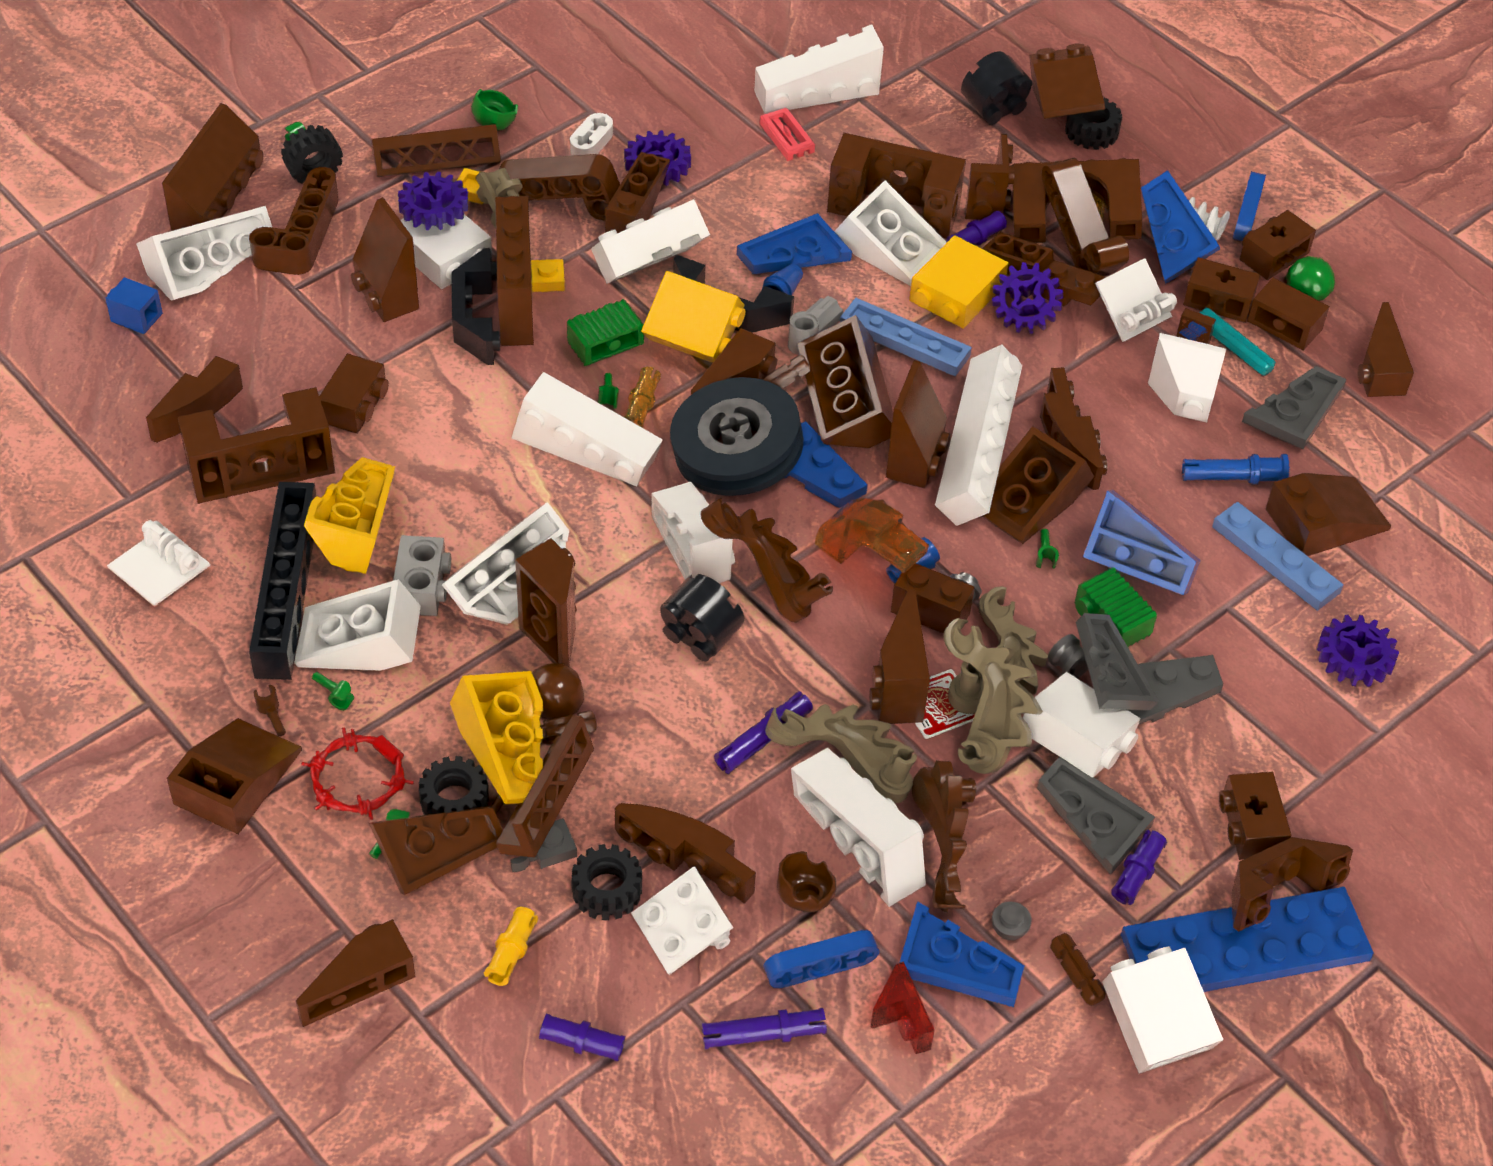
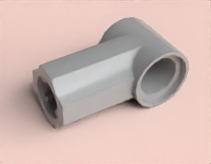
M830 296L824 299L820 298L806 312H797L791 316L788 348L792 353L800 355L797 343L836 325L840 321L843 309L839 306L836 299Z

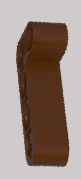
M601 154L510 159L501 163L499 168H505L510 179H519L523 188L518 194L519 196H528V201L583 198L589 214L595 219L605 221V208L620 186L613 164L607 157Z
M1070 158L1044 166L1042 168L1043 184L1074 266L1101 276L1115 273L1129 260L1128 245L1120 235L1108 237L1080 162L1076 158Z
M318 167L308 173L285 229L259 227L250 233L249 242L255 267L265 271L293 275L305 274L312 269L339 200L336 174L332 169Z

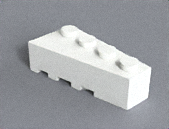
M873 25L862 28V33L849 37L848 33L836 38L837 42L822 48L819 44L808 48L807 52L798 57H794L791 54L756 67L754 92L764 113L768 114L784 108L792 110L878 95L884 47Z
M545 372L541 374L524 397L512 434V439L636 487L655 460L663 440Z
M826 748L791 768L794 796L823 830L830 827L836 845L844 855L850 852L853 853L861 866L859 873L868 883L876 880L882 887L883 892L880 897L888 907L926 885L922 843L924 834L920 825L913 819L909 820L898 810V807L891 799L884 798L875 790L869 779L858 775L845 758H839L829 748Z

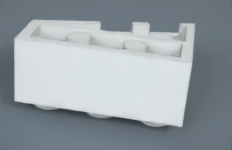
M693 199L673 209L671 207L662 209L653 214L654 217L647 221H644L643 218L627 224V229L618 234L616 229L600 235L598 237L600 242L592 247L591 251L606 284L685 252L710 236L695 200Z
M692 482L652 493V518L684 579L686 580L690 575H692V578H695L698 574H702L718 583L731 580V565L735 563V556L732 550L733 539L718 537L704 525L701 519V510L709 504L703 494L696 489Z

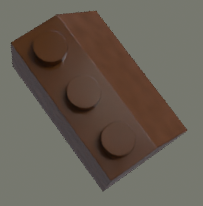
M550 538L515 559L519 629L552 663H564L570 667L576 630L575 613L577 612L575 605L576 584L574 582L575 560L568 549L561 548Z

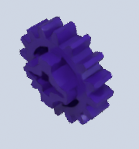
M660 130L658 135H653L651 131H647L646 137L637 134L636 142L628 141V148L624 149L626 171L630 170L640 152L670 159V165L663 181L665 186L669 185V180L671 179L679 182L680 175L687 176L688 168H691L690 146L685 145L684 138L675 140V133L664 136L663 130Z
M424 172V177L421 179L414 175L412 176V184L404 182L403 190L398 191L399 213L403 214L405 222L413 220V227L415 228L424 224L426 230H430L431 226H437L439 230H443V224L447 223L450 226H454L455 218L463 220L464 211H468L467 188H463L461 180L454 182L453 175L451 174L443 178L441 172H437L435 176H430L428 172Z
M1022 262L1021 270L1019 271L1010 266V276L1007 277L1004 274H1000L999 281L1002 285L993 286V293L997 295L992 298L993 306L998 307L995 311L996 317L1002 318L1005 316L1004 326L1006 328L1014 323L1016 325V333H1020L1022 327H1027L1029 334H1033L1034 326L1036 325L1045 330V320L1048 319L1051 322H1055L1056 314L1054 311L1062 310V303L1058 300L1063 298V290L1056 289L1059 286V279L1053 278L1050 280L1051 270L1048 268L1043 273L1040 272L1039 263H1035L1032 269H1028L1026 262ZM1045 288L1047 289L1050 297L1048 304L1045 302V299L1041 296L1044 293ZM1007 292L1010 294V297L1014 299L1011 303L1010 308L1007 306L1005 300ZM1030 295H1033V300L1029 299L1028 297ZM1022 296L1026 297L1027 299L1025 301H1022Z
M1344 615L1342 623L1334 618L1329 627L1324 626L1316 650L1320 651L1318 661L1328 663L1325 670L1327 673L1334 671L1339 673L1337 678L1339 682L1349 678L1351 685L1356 687L1358 680H1363L1367 687H1371L1373 679L1382 683L1386 674H1392L1399 655V651L1395 649L1397 640L1387 638L1390 631L1388 628L1381 630L1376 628L1378 621L1375 619L1368 624L1365 623L1363 615H1359L1357 621H1352L1349 615Z

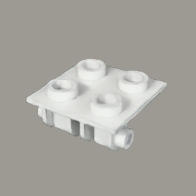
M1145 258L1095 283L1122 342L1172 317L1170 311L1177 304V298L1173 293H1161Z
M148 520L142 526L144 540L107 565L112 572L153 606H156L207 569L210 563L159 521Z
M695 866L631 912L669 975L711 945L717 949H723L730 943L729 935L733 926Z

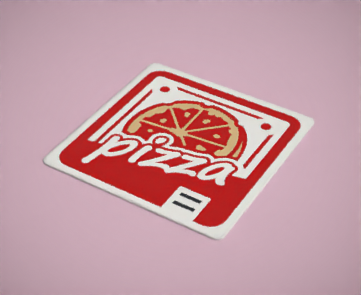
M952 669L930 677L923 722L915 723L925 739L970 723L974 719L975 714L961 713L955 710L949 703V686L956 677Z

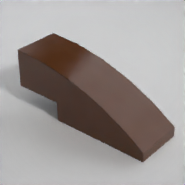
M215 356L198 377L185 373L146 416L151 441L158 443L180 434L177 418L179 416L213 410L215 414L228 404L243 389L239 365Z

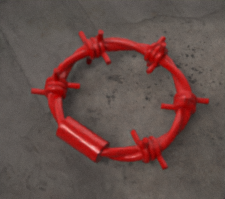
M342 728L343 737L331 742L321 753L316 751V756L312 757L310 763H301L302 766L310 767L313 790L316 795V801L319 802L314 809L317 811L322 806H326L327 810L332 808L338 811H350L360 813L362 816L368 814L369 819L373 820L372 810L383 806L390 797L403 790L405 783L413 785L414 781L404 778L402 766L404 754L383 735L378 737L356 735L354 729H351V733H346V728ZM357 743H370L391 764L396 765L395 775L392 776L390 782L381 781V784L390 787L384 795L371 801L369 799L366 801L362 800L361 796L357 795L358 804L347 805L334 799L333 794L330 792L335 789V786L332 785L328 789H323L319 782L320 772L323 771L325 765H334V762L325 760L327 755L344 746L346 751H349L350 746L354 747L355 752H358Z

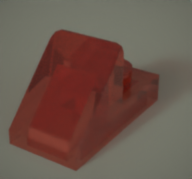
M900 962L895 965L873 1008L870 1027L877 1028L898 1021V1028L905 1042L910 1041L915 1054L931 1050L935 1029L904 962Z

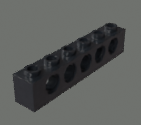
M279 482L249 649L254 679L292 680L314 543L313 538L304 527L310 503L316 497L315 483Z

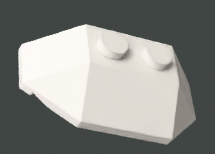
M547 502L455 572L442 586L464 614L508 625L518 617L515 559L550 538L561 548H566L569 529Z

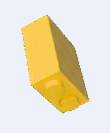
M954 235L912 277L909 301L964 329L995 297L996 294L993 293V286L1002 285L999 281V275H1007L1009 262Z
M666 271L641 332L651 341L713 363L731 341L735 328L741 326L746 312L744 309L745 305L736 295Z

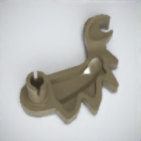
M1003 586L995 587L988 593L983 594L979 601V613L982 616L983 622L997 636L999 645L996 648L1005 647L1014 651L1009 664L1027 667L1035 670L1033 664L1042 667L1046 666L1048 654L1034 644L1036 631L1017 624L1013 619L1015 602L1012 601L1008 606H1001L1004 604L1007 588ZM965 661L961 665V673L950 683L948 700L955 710L965 714H975L983 692L984 681L977 669ZM1036 670L1035 677L1019 681L1031 694L1037 693L1038 679Z
M957 618L949 623L944 631L945 645L955 657L971 664L977 669L984 681L983 692L967 740L961 743L964 749H958V756L963 763L967 764L976 773L990 774L997 772L1003 767L1011 747H1030L1032 744L1030 728L1021 715L1025 713L1040 715L1043 711L1036 698L1019 681L1035 677L1036 672L1027 667L1009 664L1014 655L1012 649L986 647L982 640L979 626H971L970 634L964 636L961 633V629L968 623V620Z
M824 704L809 718H804L793 711L785 709L781 717L786 722L785 724H782L778 719L776 708L773 709L765 728L766 735L773 742L786 746H797L813 740L826 741L834 745L841 752L858 775L869 779L875 790L884 798H889L894 803H900L907 798L913 786V778L909 771L916 762L917 755L912 754L914 750L902 742L885 738L891 728L890 723L878 720H854L858 711V706L854 704L835 714H832L830 707Z

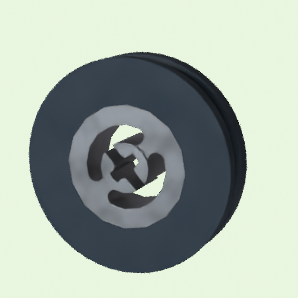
M756 378L724 379L699 389L680 405L670 427V439L681 474L688 482H692L695 487L716 495H746L774 485L794 468L803 449V431L796 403L781 387ZM751 428L757 431V433L753 437ZM720 436H722L723 444L716 441Z

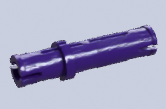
M798 691L789 700L776 708V714L780 722L785 724L786 722L781 719L785 709L804 717L813 710V705L805 694L802 695V692ZM774 708L769 709L760 722L714 755L715 762L722 771L725 770L726 774H730L741 763L772 741L766 735L765 728Z
M824 1008L788 1013L785 1009L778 1010V1015L702 1023L703 1035L720 1033L717 1036L703 1037L704 1049L781 1039L782 1043L791 1042V1037L827 1034V1026L824 1022L809 1024V1022L826 1020Z

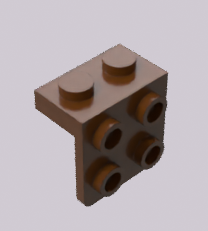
M1000 134L996 164L971 163L965 219L981 220L995 211H1000L1004 214V208H1010L1011 189H1007V187H1009V184L1014 183L1015 168L1014 165H1009L1012 164L1013 145L1008 144L1007 134Z

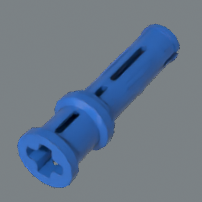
M1252 454L1248 456V459H1183L1182 474L1184 475L1182 478L1183 481L1247 480L1252 485H1258L1259 481H1278L1288 478L1290 468L1289 457L1287 454H1281L1280 457L1260 458L1258 454Z

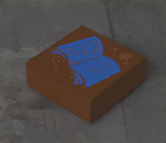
M1185 308L1180 318L1176 337L1209 344L1216 319Z

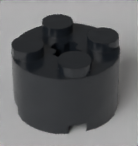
M1002 51L988 54L976 63L979 68L973 74L970 71L966 74L961 85V93L989 125H994L1002 117L1011 113L1018 115L1026 108L1027 102L1025 100L1030 93L1033 82L1009 55Z
M698 574L695 578H692V575L688 576L660 607L661 617L665 623L662 629L665 636L673 643L682 641L690 646L692 653L704 662L715 656L740 629L745 621L744 613L739 604L733 608L727 598L731 594L721 584L702 574Z

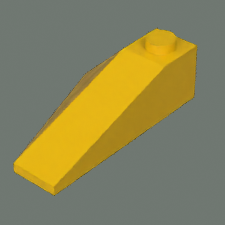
M361 457L343 473L342 479L338 483H331L322 497L316 496L311 501L304 527L331 565L341 567L349 572L366 574L396 466Z
M531 671L464 675L450 701L459 731L505 804L523 803L543 768V759L540 758V743L543 739V729L540 728V715L543 711V701Z

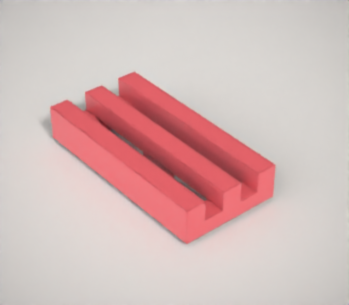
M787 108L760 116V126L787 161L793 160L794 154L798 158L804 156V151H807L809 154L815 153L814 142ZM780 117L786 123V125H783V123L779 119ZM791 131L799 140L800 144H798L797 141L793 138V136L791 135Z

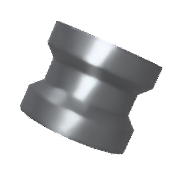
M1073 634L1061 638L1048 654V661L1054 666H1060L1062 668V675L1068 672L1074 677L1079 678L1088 670L1084 651L1080 646V640Z

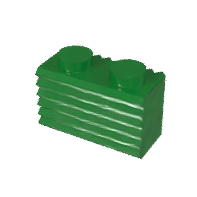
M622 299L620 302L608 303L602 308H598L597 311L593 310L591 313L579 314L573 319H569L567 321V341L571 348L574 349V352L577 353L584 366L644 344V334L641 332L644 324L626 300Z
M1115 567L1078 585L1074 603L1079 615L1082 616L1084 613L1110 615L1127 647L1135 642L1138 643L1141 639L1144 640L1146 636H1150L1153 633L1157 618L1156 611L1152 610L1151 606H1148L1147 601H1143L1142 596H1139L1138 592L1134 591L1133 586H1130L1129 582H1125L1124 577H1121L1120 573L1116 572Z

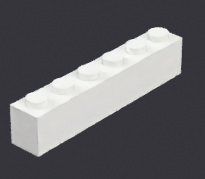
M999 345L970 360L935 506L956 526L983 516L990 511L1022 370V364L1018 358L1012 355L1003 345Z

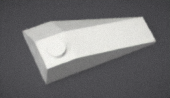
M266 206L155 235L136 244L147 275L172 301L204 291L245 258L251 256L250 233L259 227H272Z

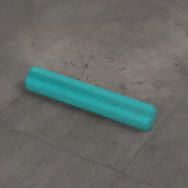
M1205 308L1199 312L1216 319L1212 336L1259 374L1266 376L1273 371L1276 362L1267 353L1210 308Z

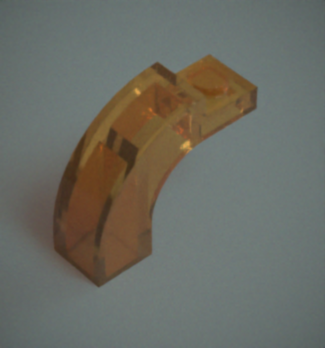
M867 498L851 500L820 526L814 543L840 564L847 560L862 545L867 546L903 573L927 553L929 544L902 524L903 514L889 505Z

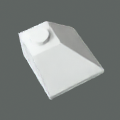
M1160 333L1148 384L1174 415L1207 423L1226 348Z

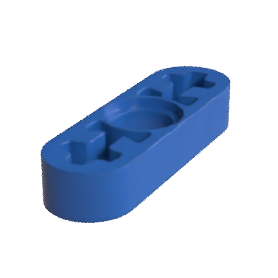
M1252 171L1250 173L1233 235L1234 240L1242 241L1245 235L1252 230L1266 178L1265 174Z
M860 930L777 953L768 958L763 967L773 988H785L864 966L876 959L880 951L872 932Z

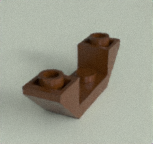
M1291 837L1240 861L1232 889L1233 928L1239 932L1254 924L1263 922L1270 913V901L1274 886L1284 881H1290L1295 876L1316 891H1323L1334 885H1340L1350 873L1349 864L1353 849L1347 845Z

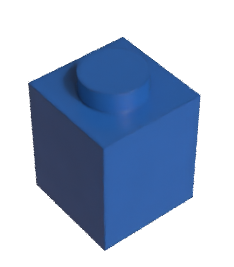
M125 277L115 288L109 291L105 298L111 322L145 334L163 314L157 289Z

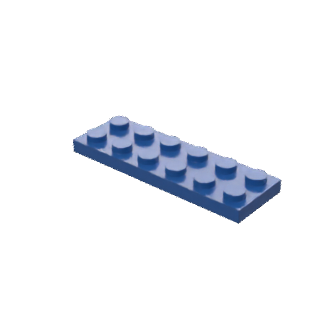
M1345 887L1273 899L1270 901V913L1263 922L1254 924L1239 932L1233 928L1232 907L1124 926L1121 932L1129 959H1133L1135 964L1149 960L1147 956L1149 953L1163 947L1170 946L1172 952L1186 948L1203 992L1368 962L1374 954Z

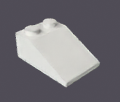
M886 180L834 231L855 256L911 286L912 277L947 243Z
M397 579L305 607L294 663L297 667L381 671L412 662L421 605L401 581Z

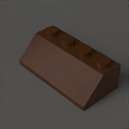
M219 104L162 182L171 231L222 218L225 212L232 208L235 198L242 188H246L253 172L262 165L264 155L260 149L259 136L226 104Z
M856 315L797 343L800 355L805 357L811 368L810 372L805 374L822 442L826 445L871 448L890 439L893 409L873 338Z

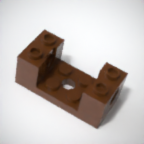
M843 133L831 163L827 212L848 217L864 201L866 194L870 195L886 180L908 204L923 207L921 217L942 238L947 239L950 236L960 207L966 159ZM894 171H902L907 177H900Z
M317 387L282 394L284 410L289 425L230 438H220L213 410L177 417L197 503L200 504L276 487L279 482H298L334 474L335 466L329 425ZM261 458H268V459H267L266 461H264V462H260V463H256V462H255V461H257V460H259V459H261Z

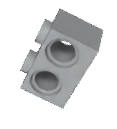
M401 535L393 581L399 579L421 605L420 615L437 616L439 602L446 601L447 591L442 584L446 581L443 580L444 574H450L451 553L445 552L444 538Z

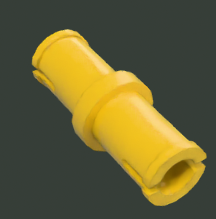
M517 907L513 912V917L505 933H501L495 942L497 949L484 971V976L488 977L487 980L498 986L508 984L518 959L523 958L527 952L528 946L526 942L538 922V916H534L535 912L526 907Z

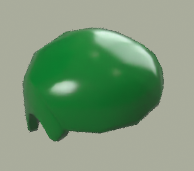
M479 89L472 100L471 112L475 121L481 126L496 124L497 131L506 129L514 122L518 112V105L513 104L511 99L502 92Z
M1307 256L1297 259L1288 269L1285 276L1287 285L1318 301L1328 297L1333 292L1335 286V275L1327 261L1318 257Z

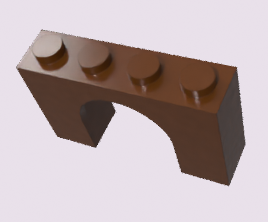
M1120 158L1117 160L1090 159L1079 161L1092 194L1099 197L1107 207L1109 238L1120 235L1125 240L1141 239L1142 202L1139 159ZM1060 161L1012 164L1015 168L1013 183L1014 237L1032 243L1046 242L1045 212L1050 200L1043 184L1042 168Z
M528 196L495 197L501 346L534 345Z

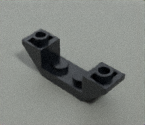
M490 248L482 249L452 271V326L454 343L485 364L494 365V351H500V332L493 331L492 317L473 318L472 308H467V305H473V295L492 294V281H497V261H491Z
M679 255L674 257L673 273L705 284L706 265ZM764 286L754 302L740 298L745 305L744 309L746 312L739 328L736 327L735 330L739 331L742 328L753 333L790 324V318L793 315L794 296Z

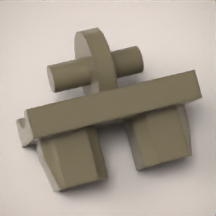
M505 168L489 173L479 172L475 177L480 186L476 192L481 202L489 204L493 211L490 220L494 228H496L495 197L519 196L518 192L523 188L519 179H510Z

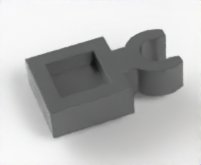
M564 818L554 822L535 858L520 856L510 860L512 872L523 871L530 865V862L536 860L540 869L577 857V847Z

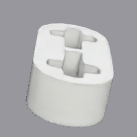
M595 113L587 117L570 137V154H598L613 136L612 118L603 113Z

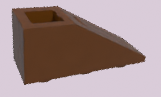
M640 152L605 208V233L616 229L618 234L626 230V225L641 218L644 221L649 220L670 165V159Z

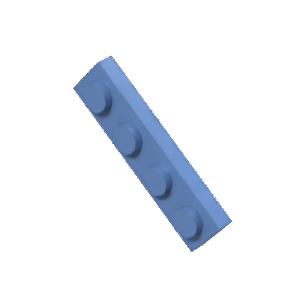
M858 298L852 301L840 317V322L856 315L872 336L874 342L955 377L971 356L972 347Z
M1236 502L1214 518L1212 527L1317 611L1341 593L1344 584L1239 502Z

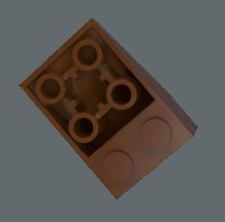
M237 718L189 749L169 774L167 782L173 804L239 835L300 754L302 747Z

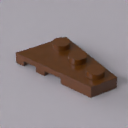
M489 806L369 823L396 885L403 895L498 848L496 842L503 831L493 807Z

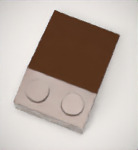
M1076 43L1068 45L1066 49L1062 50L1044 48L1038 50L1036 54L1029 55L1033 82L1032 88L1044 119L1105 109L1097 69L1089 45L1084 46V44Z
M384 197L379 198L374 205L354 254V273L351 274V280L357 292L362 291L365 295L369 309L372 312L376 311L382 321L387 322L418 310L419 299L413 237Z
M916 360L911 365L894 407L886 478L925 489L929 477H936L941 461V457H938L939 452H946L950 433L945 432L947 417L921 362Z
M1032 426L999 467L990 511L982 517L1021 544H1024L1072 505L1094 478V475L1086 460Z
M1301 473L1273 482L1265 508L1285 538L1307 556L1388 531L1391 528V524L1355 477Z
M915 590L907 591L880 650L879 665L872 667L874 688H870L869 691L871 710H877L878 721L890 724L918 723L924 720L930 675Z

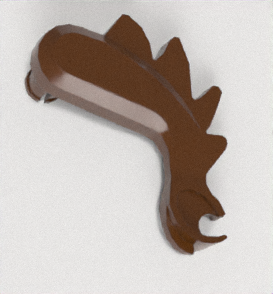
M722 498L701 510L702 522L712 533L723 539H739L745 542L754 556L774 604L782 617L797 623L810 615L812 603L833 592V586L824 588V586L831 583L825 574L819 573L810 579L806 569L798 561L790 557L792 553L797 551V546L787 538L772 532V527L775 524L773 518H765L758 521L756 512L753 509H749L740 516H737L726 502L722 504Z
M936 760L934 767H923L914 776L912 796L933 828L942 855L941 864L934 883L933 907L940 908L943 912H948V909L966 908V905H961L958 902L954 892H961L957 863L967 847V842L962 837L969 811L967 808H962V801L974 802L976 783L973 778L962 779V776L954 775L950 761Z

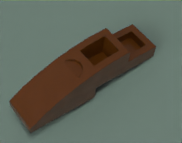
M999 232L982 248L1009 262L1007 276H1010V266L1019 271L1021 270L1022 262H1026L1028 269H1032L1035 263H1039V271L1042 273L1049 268L1051 270L1050 280L1058 278L1059 286L1056 289L1063 290V298L1058 300L1062 303L1063 307L1071 300L1091 306L1101 296L1095 283L1106 277L1054 260L1053 249ZM1045 288L1041 296L1049 301V293Z
M1051 368L1047 393H1044L1040 413L1046 435L1086 460L1094 475V478L1087 486L1092 490H1097L1100 487L1102 475L1107 474V459L1105 455L1100 454L1099 450L1101 443L1099 430L1094 429L1091 416H1081L1079 406L1074 405V385L1072 381L1067 380L1065 368Z
M619 803L615 807V830L624 841L635 843L641 847L654 862L665 864L675 871L685 861L690 869L695 866L700 875H705L715 882L724 894L730 897L735 896L743 903H746L754 894L756 872L734 857L735 840L699 820L670 810L628 803Z

